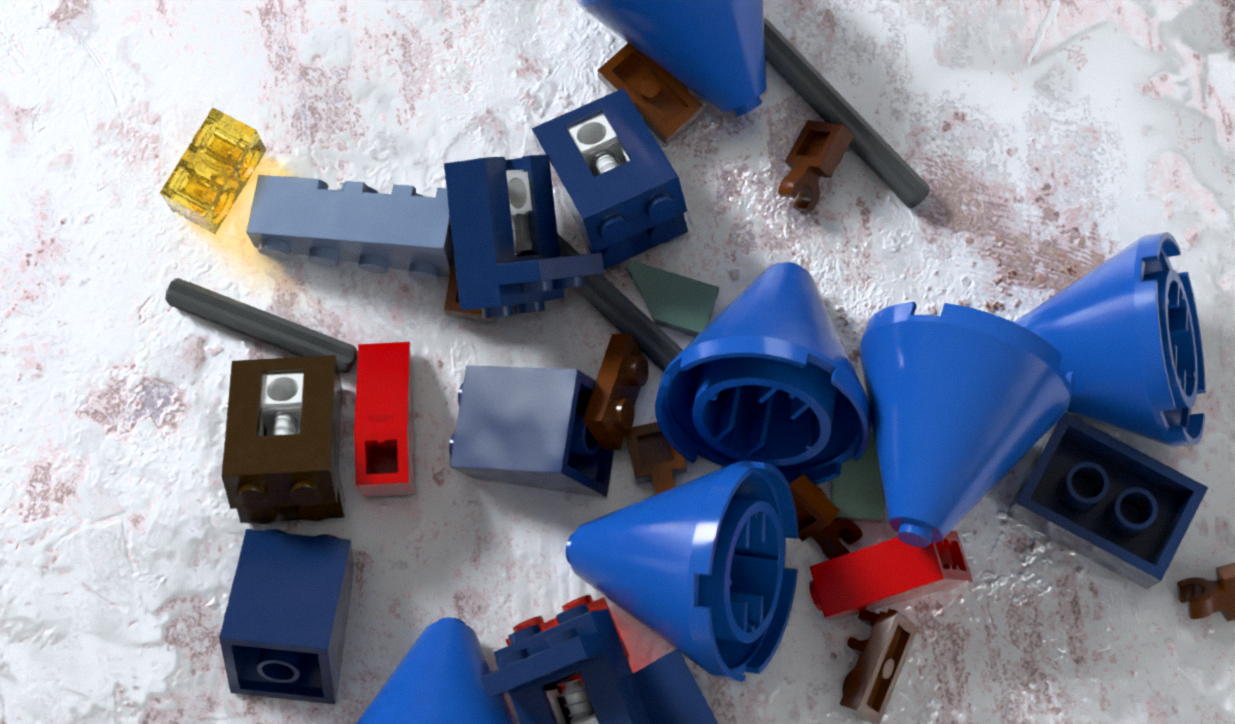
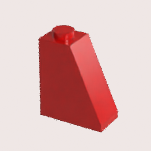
M951 530L943 540L930 543L928 547H914L895 537L810 566L813 580L809 583V590L814 605L819 611H823L825 618H845L859 614L863 610L870 611L963 585L973 580L958 532Z

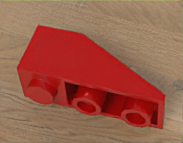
M410 342L358 344L354 427L355 484L363 497L415 494Z

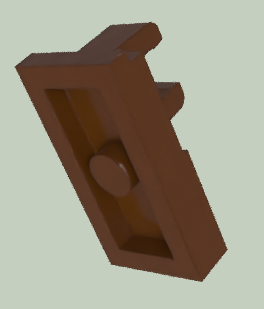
M890 608L887 613L880 611L879 614L868 610L860 611L858 619L872 627L870 637L862 641L849 637L847 642L848 647L859 654L854 669L847 674L844 680L843 697L839 705L861 720L872 724H880L918 630V627L900 612Z

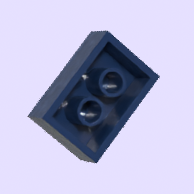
M1065 413L1049 430L1006 515L1148 590L1162 581L1209 487L1082 420Z

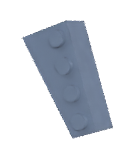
M258 175L246 233L254 247L259 248L258 251L261 254L274 258H288L289 253L307 255L310 261L325 266H337L339 260L359 263L358 267L360 269L378 274L388 273L389 268L409 271L408 274L411 277L423 281H438L439 276H450L454 251L447 188H437L436 197H425L416 193V188L409 185L393 184V189L389 194H382L367 186L364 182L345 181V183L338 185V190H328V184L320 179Z

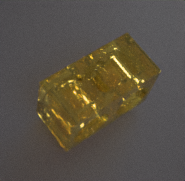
M212 107L160 191V195L170 210L201 228L216 234L267 151L257 130Z

